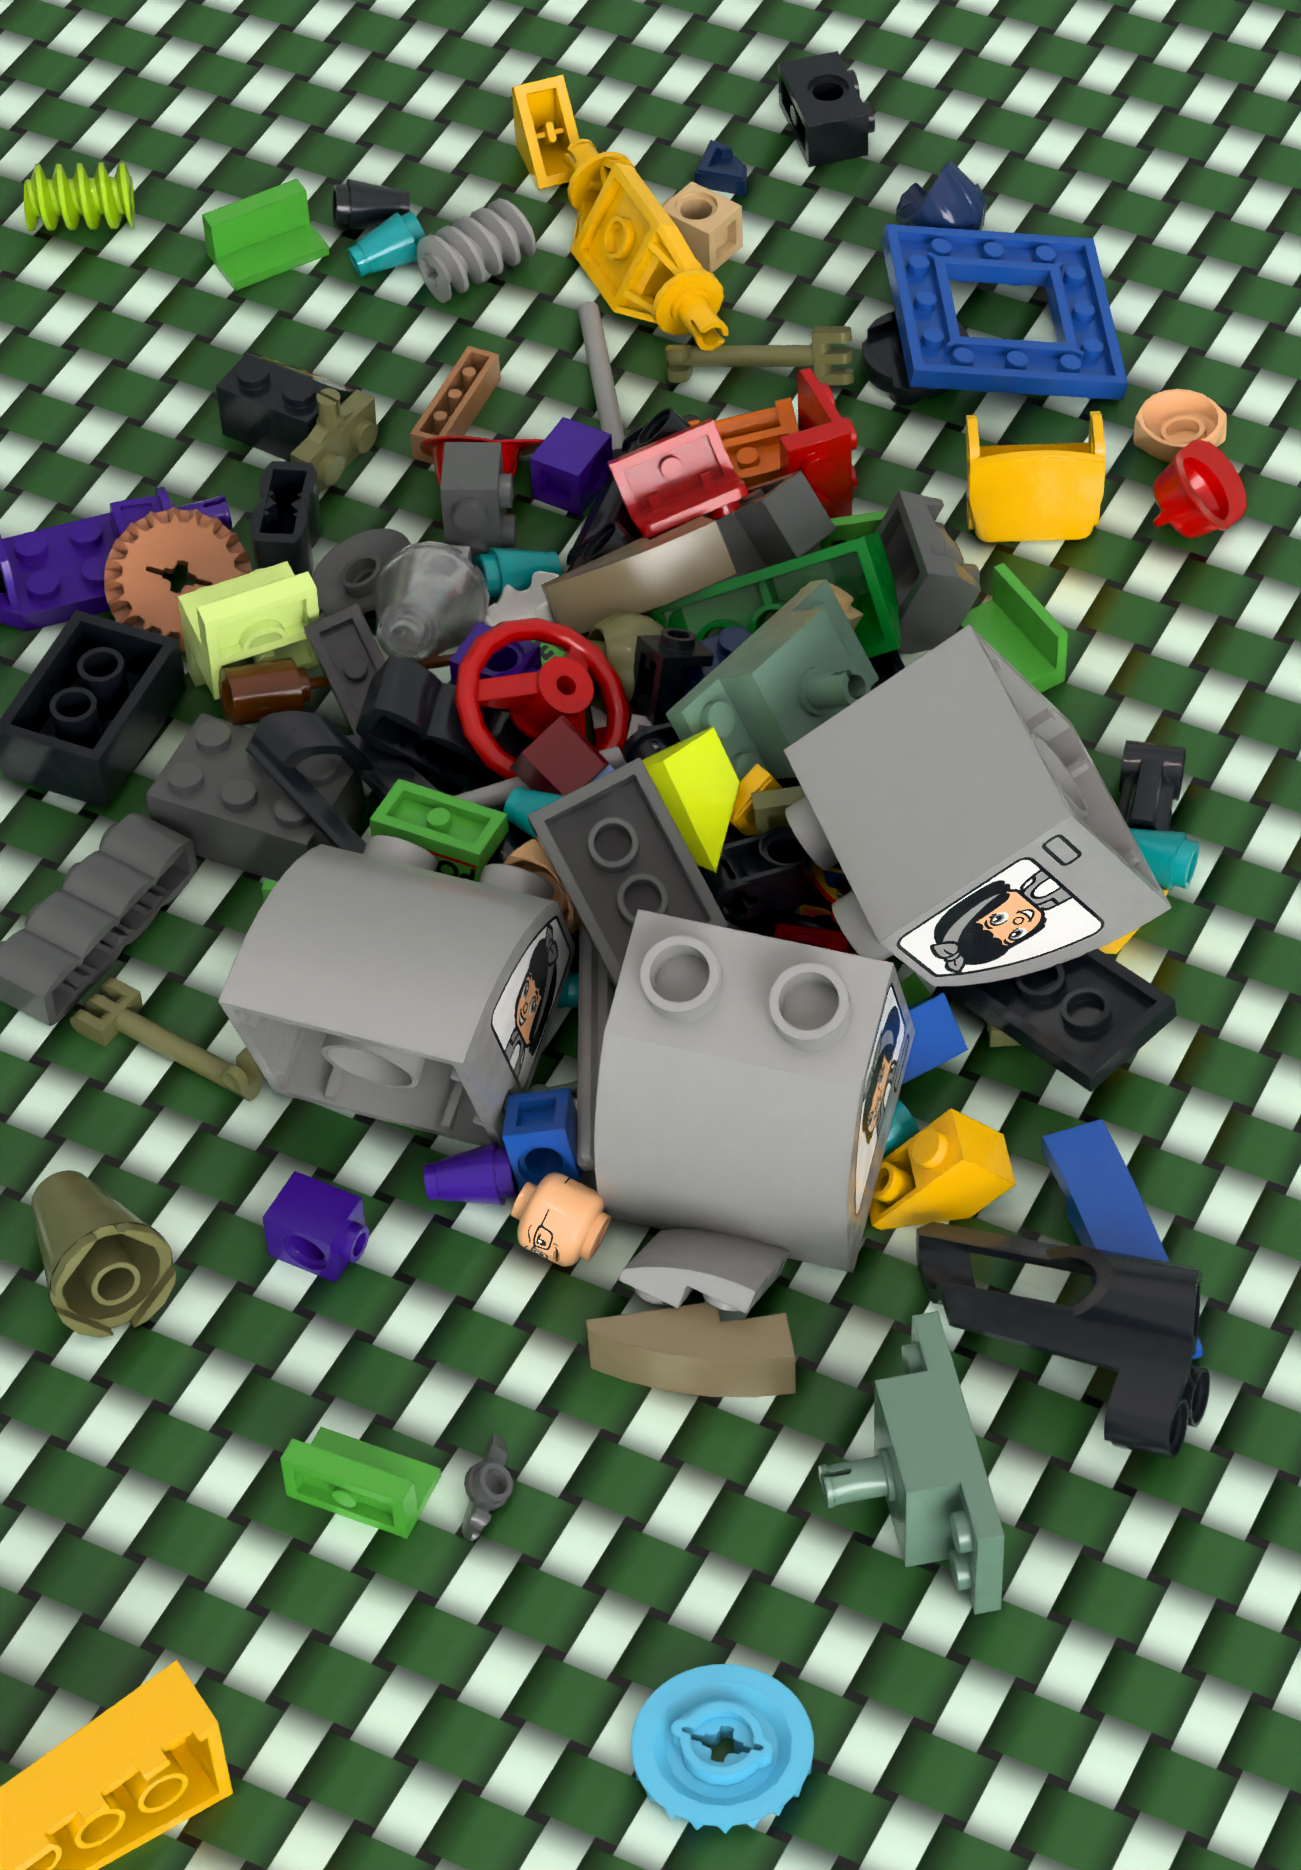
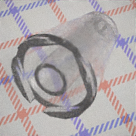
M426 541L406 546L393 555L383 566L375 584L374 604L377 640L381 649L389 657L395 656L419 661L455 652L476 623H484L487 618L490 597L485 577L477 565L474 567L461 554L462 551L449 544Z

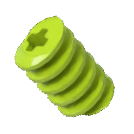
M98 162L93 178H88L83 163H77L73 178H67L62 164L56 163L52 179H46L41 164H35L31 179H26L24 182V213L28 231L36 229L40 216L45 228L48 231H54L57 228L61 215L69 230L77 229L81 215H83L88 228L95 230L99 227L102 214H104L111 229L119 228L123 214H125L129 225L133 229L135 227L133 180L125 162H119L115 177H109L104 162Z

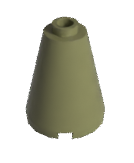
M71 1170L57 1172L39 1184L32 1196L31 1206L51 1304L62 1323L80 1335L102 1338L113 1336L114 1334L110 1328L120 1326L126 1322H131L135 1328L148 1321L165 1304L176 1280V1270L172 1266L173 1253L166 1239L80 1172Z

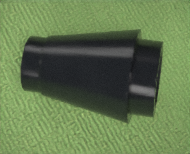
M347 179L346 184H334L332 201L334 227H346L347 232L377 227L396 212L400 215L410 212L409 191Z

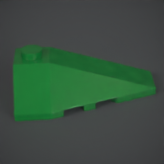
M879 532L713 584L650 610L652 619L660 623L665 629L680 628L688 630L696 635L698 641L717 636L723 629L734 626L744 628L753 634L810 581L827 579L829 583L851 595L854 599L851 606L864 614L854 632L868 658L902 648L897 590Z

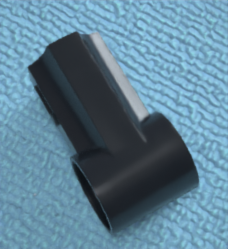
M1126 740L1119 782V793H1121L1119 811L1128 828L1169 831L1173 800L1179 801L1186 748Z

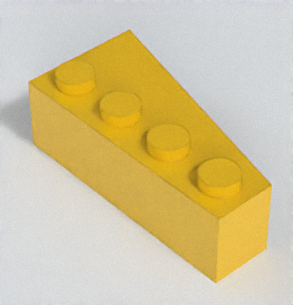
M177 1660L0 1787V1870H98L233 1794L218 1721Z

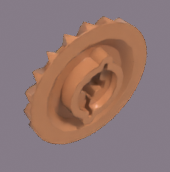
M173 506L166 511H151L144 518L131 522L121 536L115 539L106 560L104 590L108 606L117 622L177 639L180 642L181 654H186L178 596L204 586H211L252 572L248 552L243 548L237 534L225 527L219 518H211L202 514L198 509L191 511L179 510ZM177 565L186 567L187 577L196 580L194 586L184 585L181 593L170 591L171 582L162 578L164 573H174Z

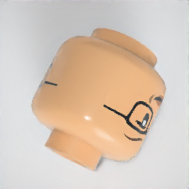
M558 1172L546 1175L538 1186L529 1181L526 1182L511 1211V1216L520 1220L517 1229L519 1244L564 1267L574 1265L580 1258L590 1261L599 1248L611 1221V1216L604 1213L605 1205L603 1199L599 1197L598 1191Z

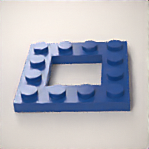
M885 225L881 241L909 387L1123 400L1128 381L1094 238ZM949 280L964 283L982 282L1012 286L1045 287L1057 342L960 336Z

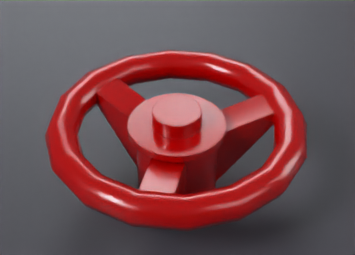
M540 618L498 623L474 639L458 666L455 705L464 737L484 765L505 780L517 777L510 769L516 759L502 750L484 724L480 706L508 710L515 726L524 735L533 740L540 736L561 715H564L586 738V708L590 705L594 694L592 677L600 688L607 712L606 735L598 751L618 746L621 752H623L624 744L627 741L629 706L620 676L599 647L571 627ZM535 640L559 647L565 651L562 657L549 660L536 672L479 679L491 656L514 642Z

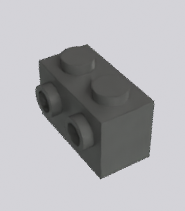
M445 442L440 484L445 545L470 546L472 571H474L475 556L488 553L487 550L490 547L516 548V515L507 514V508L513 507L512 473H504L501 442Z

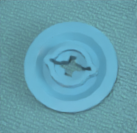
M712 1664L684 1671L663 1683L650 1695L639 1711L633 1726L631 1756L636 1780L641 1782L650 1803L657 1802L662 1806L670 1820L678 1816L689 1821L696 1831L703 1825L718 1826L725 1834L735 1825L748 1824L754 1829L761 1818L771 1813L780 1816L784 1805L792 1797L799 1798L807 1775H811L814 1735L805 1708L793 1692L783 1683L753 1668L732 1664ZM721 1738L733 1740L734 1751L738 1754L728 1753L724 1762L712 1760V1751L707 1746L717 1747Z

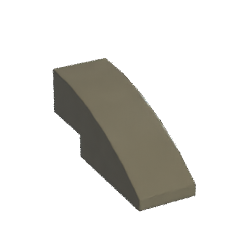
M700 516L653 539L642 537L542 584L541 587L556 623L571 627L579 634L589 632L598 621L606 616L619 612L642 614L702 590L737 574L717 521Z
M705 1302L679 1306L678 1308L671 1307L586 1320L591 1369L621 1380L669 1392L709 1397H763L796 1394L795 1353L786 1313L721 1322L718 1308Z

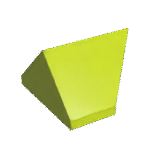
M712 726L643 759L642 762L694 861L698 866L716 873L740 781L715 728Z

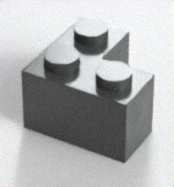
M802 471L748 487L749 494L739 499L741 507L726 516L713 519L717 521L737 574L720 582L822 550L819 542L836 530V527Z

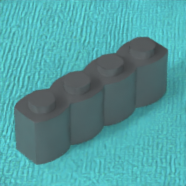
M137 812L127 815L118 824L111 825L101 839L99 850L91 853L81 862L75 863L66 873L62 889L33 906L26 918L25 928L14 933L6 941L0 942V1001L49 1026L63 1019L80 1000L87 986L99 980L112 967L124 946L135 941L150 926L161 906L175 899L190 882L197 870L193 840Z

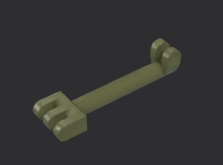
M815 326L811 333L812 345H721L711 351H704L698 346L667 345L665 352L666 360L669 361L667 369L668 381L671 383L688 381L692 376L693 367H814V374L820 383L849 385L854 383V370L851 368H832V365L853 362V349L849 347H831V344L850 342L852 340L851 328L847 326Z
M110 977L101 986L100 989L104 996L95 993L85 1003L88 1012L80 1009L70 1018V1024L79 1034L103 1047H106L121 1032L247 1101L254 1100L261 1090L263 1074L247 1048H244L236 1056V1065L227 1062L139 1015L138 1012L143 1008L140 991L115 978Z

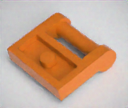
M791 397L776 400L775 407L714 421L733 469L745 482L747 488L780 477L779 437L799 432ZM696 419L688 421V423L693 426L700 423V420Z

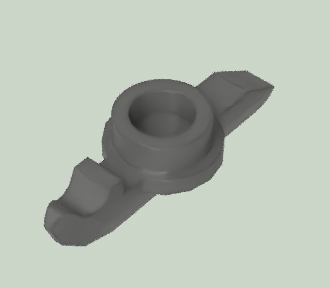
M495 1433L492 1434L483 1461L470 1467L465 1475L464 1486L470 1500L463 1518L461 1532L467 1541H474L480 1536L482 1529L490 1522L492 1515L489 1514V1511L504 1505L513 1490L512 1477L504 1467L508 1455L506 1441Z

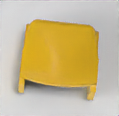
M1090 411L1088 443L979 446L976 415H966L968 530H975L978 539L989 543L1081 540L1091 534L1094 526L1099 525L1106 463L1103 421L1100 411Z

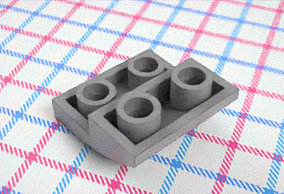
M693 1228L661 1230L623 1268L619 1281L634 1287L635 1293L639 1297L655 1305H672L678 1308L694 1290L703 1293V1298L708 1303L726 1311L740 1310L747 1314L779 1277L790 1252L767 1243L720 1232Z

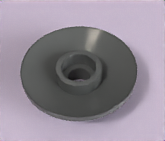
M372 529L353 535L330 550L317 565L311 577L317 587L319 610L329 616L358 603L364 614L392 598L405 584L407 572L412 561L413 546L407 537L393 529Z

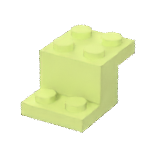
M288 561L267 568L256 569L248 574L211 586H204L178 596L188 672L195 687L208 685L214 700L220 698L218 681L219 671L223 668L288 657L294 660L297 668L304 667L307 670L320 665L304 632L305 626L320 620L317 587L308 571L294 575Z

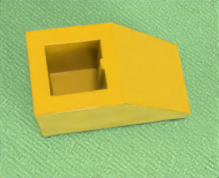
M952 1108L882 1159L869 1210L872 1226L885 1230L931 1222L966 1219L974 1216L1016 1185L1004 1134Z

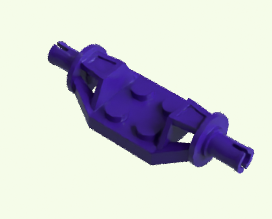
M164 487L156 488L155 496L110 503V513L3 539L0 535V576L6 592L0 593V623L23 631H30L67 622L75 610L92 615L111 611L104 590V572L106 560L115 539L121 536L131 522L144 518L149 512H161L173 506L176 507L174 502H170L166 489ZM224 494L218 495L215 498L176 507L179 510L189 511L198 509L204 515L211 518H219L222 524L229 530L233 528Z

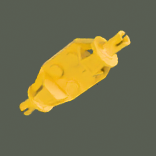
M579 139L571 143L567 149L572 153L576 161L571 154H564L565 163L574 171L570 178L567 192L570 203L578 213L570 251L614 313L656 323L663 332L673 336L691 333L698 347L704 351H711L720 347L725 340L715 328L719 330L722 336H728L729 334L728 327L717 316L724 298L721 283L713 273L704 270L698 259L694 257L678 227L641 179L627 156L618 152L598 153L595 145L588 139Z

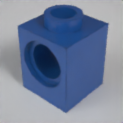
M562 1088L508 1095L502 1138L519 1193L526 1182L529 1181L538 1186L546 1175L553 1172L562 1173L582 1183L584 1170L577 1164V1110L571 1089Z

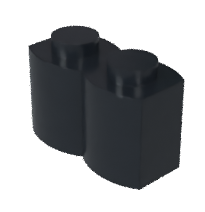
M272 461L265 468L260 478L261 503L255 509L250 522L256 569L267 568L288 561L294 575L308 571L310 576H312L314 565L312 548L317 543L322 531L314 466L312 463Z

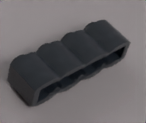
M390 656L371 679L355 730L358 735L372 746L386 753L408 757L415 766L437 779L461 784L467 792L505 780L484 765L464 737L455 705L456 685L442 683L436 675L415 661ZM480 706L484 724L502 750L517 759L534 740L524 735L515 726L509 712Z

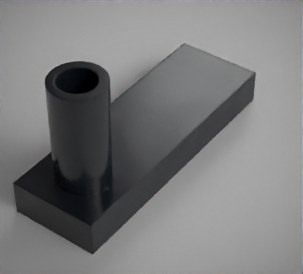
M358 603L304 627L305 635L353 735L358 734L355 730L371 679L385 663V659ZM402 757L415 770H417L418 772L421 771V769L415 766L408 757Z

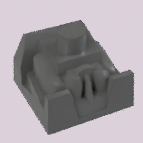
M901 490L895 496L876 532L880 534L897 590L902 648L897 650L898 653L913 654L931 650L954 635L981 592V587L979 584L980 574L978 567L974 564L964 563V558L957 542H953L942 523L935 522L944 506L943 501Z

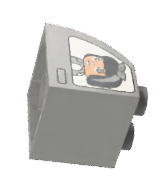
M970 624L783 750L805 793V796L785 808L787 821L796 838L812 860L826 871L839 863L852 888V891L832 903L834 917L846 939L859 956L884 961L888 957L895 955L934 987L989 983L1047 969L1058 963H1064L1103 947L1140 928L1172 908L1071 721Z
M376 835L369 837L363 854L324 844L308 850L283 874L257 913L233 962L218 1001L273 1092L479 1146L497 1142L500 1147H505L502 1132L508 1095L528 1093L577 950L557 901L552 900L554 888L542 877L525 869L506 864L486 865L483 868L479 882L435 872L438 861L430 852L414 843L391 836Z
M638 909L605 1027L599 1065L595 1110L594 1158L597 1191L605 1205L604 1213L610 1215L613 1219L661 1230L693 1228L744 1237L790 1252L787 1257L789 1259L853 1273L915 1034V1028L894 963Z

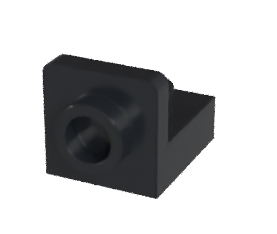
M666 628L661 630L660 635L637 636L634 657L635 685L634 693L629 703L653 724L670 722L665 713L680 701L684 694L683 667L713 666L714 653L698 641L694 633L685 629Z

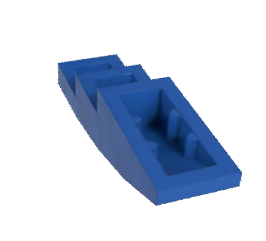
M1103 1119L1042 1136V1154L1067 1199L1066 1216L1082 1247L1169 1262L1151 1217ZM1091 1276L1090 1279L1094 1285L1095 1276ZM1199 1337L1197 1338L1195 1355H1192V1359L1202 1357L1203 1348Z

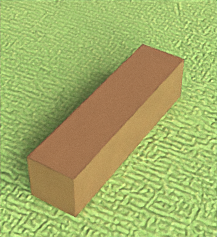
M467 346L410 433L413 459L434 464L433 457L423 453L420 449V444L424 440L433 437L464 436L501 380L499 354Z

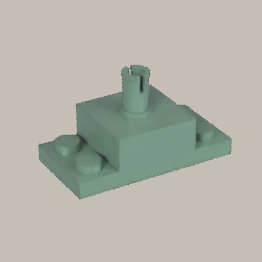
M827 579L810 581L665 714L680 741L713 726L739 781L756 764H759L775 779L794 778L796 775L783 750L870 692L871 687L879 680V677Z
M939 1312L912 1316L911 1343L904 1344L901 1347L905 1375L879 1379L874 1382V1457L832 1465H819L821 1491L823 1496L826 1495L824 1503L826 1508H832L839 1504L885 1496L905 1568L949 1559L954 1586L957 1591L967 1589L974 1615L1001 1610L1005 1535Z

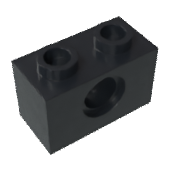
M838 51L778 63L779 105L808 167L868 155V133L875 131L873 110L868 101L862 102L857 76L854 70L847 71Z

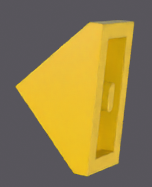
M560 75L512 87L516 147L537 190L569 183L574 171L565 163L564 154H571L576 161L567 148L571 143L579 140V135L564 76Z

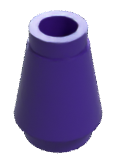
M497 1142L439 1159L437 1162L425 1163L424 1184L430 1201L442 1200L504 1205L506 1198L518 1197L519 1195L506 1148L500 1147Z

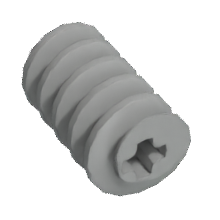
M499 198L489 203L487 208L481 207L471 213L470 217L464 216L454 221L453 226L447 225L437 230L435 235L429 234L421 238L417 245V262L422 278L430 293L438 301L445 303L451 300V288L459 294L468 291V279L474 284L479 285L486 281V270L494 276L502 273L504 268L503 261L511 267L519 264L521 260L520 251L528 258L534 256L536 241L532 227L523 213L508 200Z

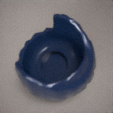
M948 161L940 170L937 179L932 184L928 193L918 183H914L901 195L896 208V219L899 225L979 231L982 230L986 214L985 197L979 184L974 185L952 161Z

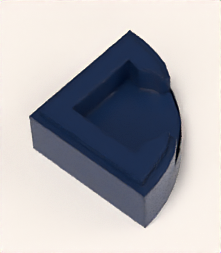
M710 140L695 171V183L710 190L745 196L747 192V168L745 164L743 165L733 155V151L729 146Z

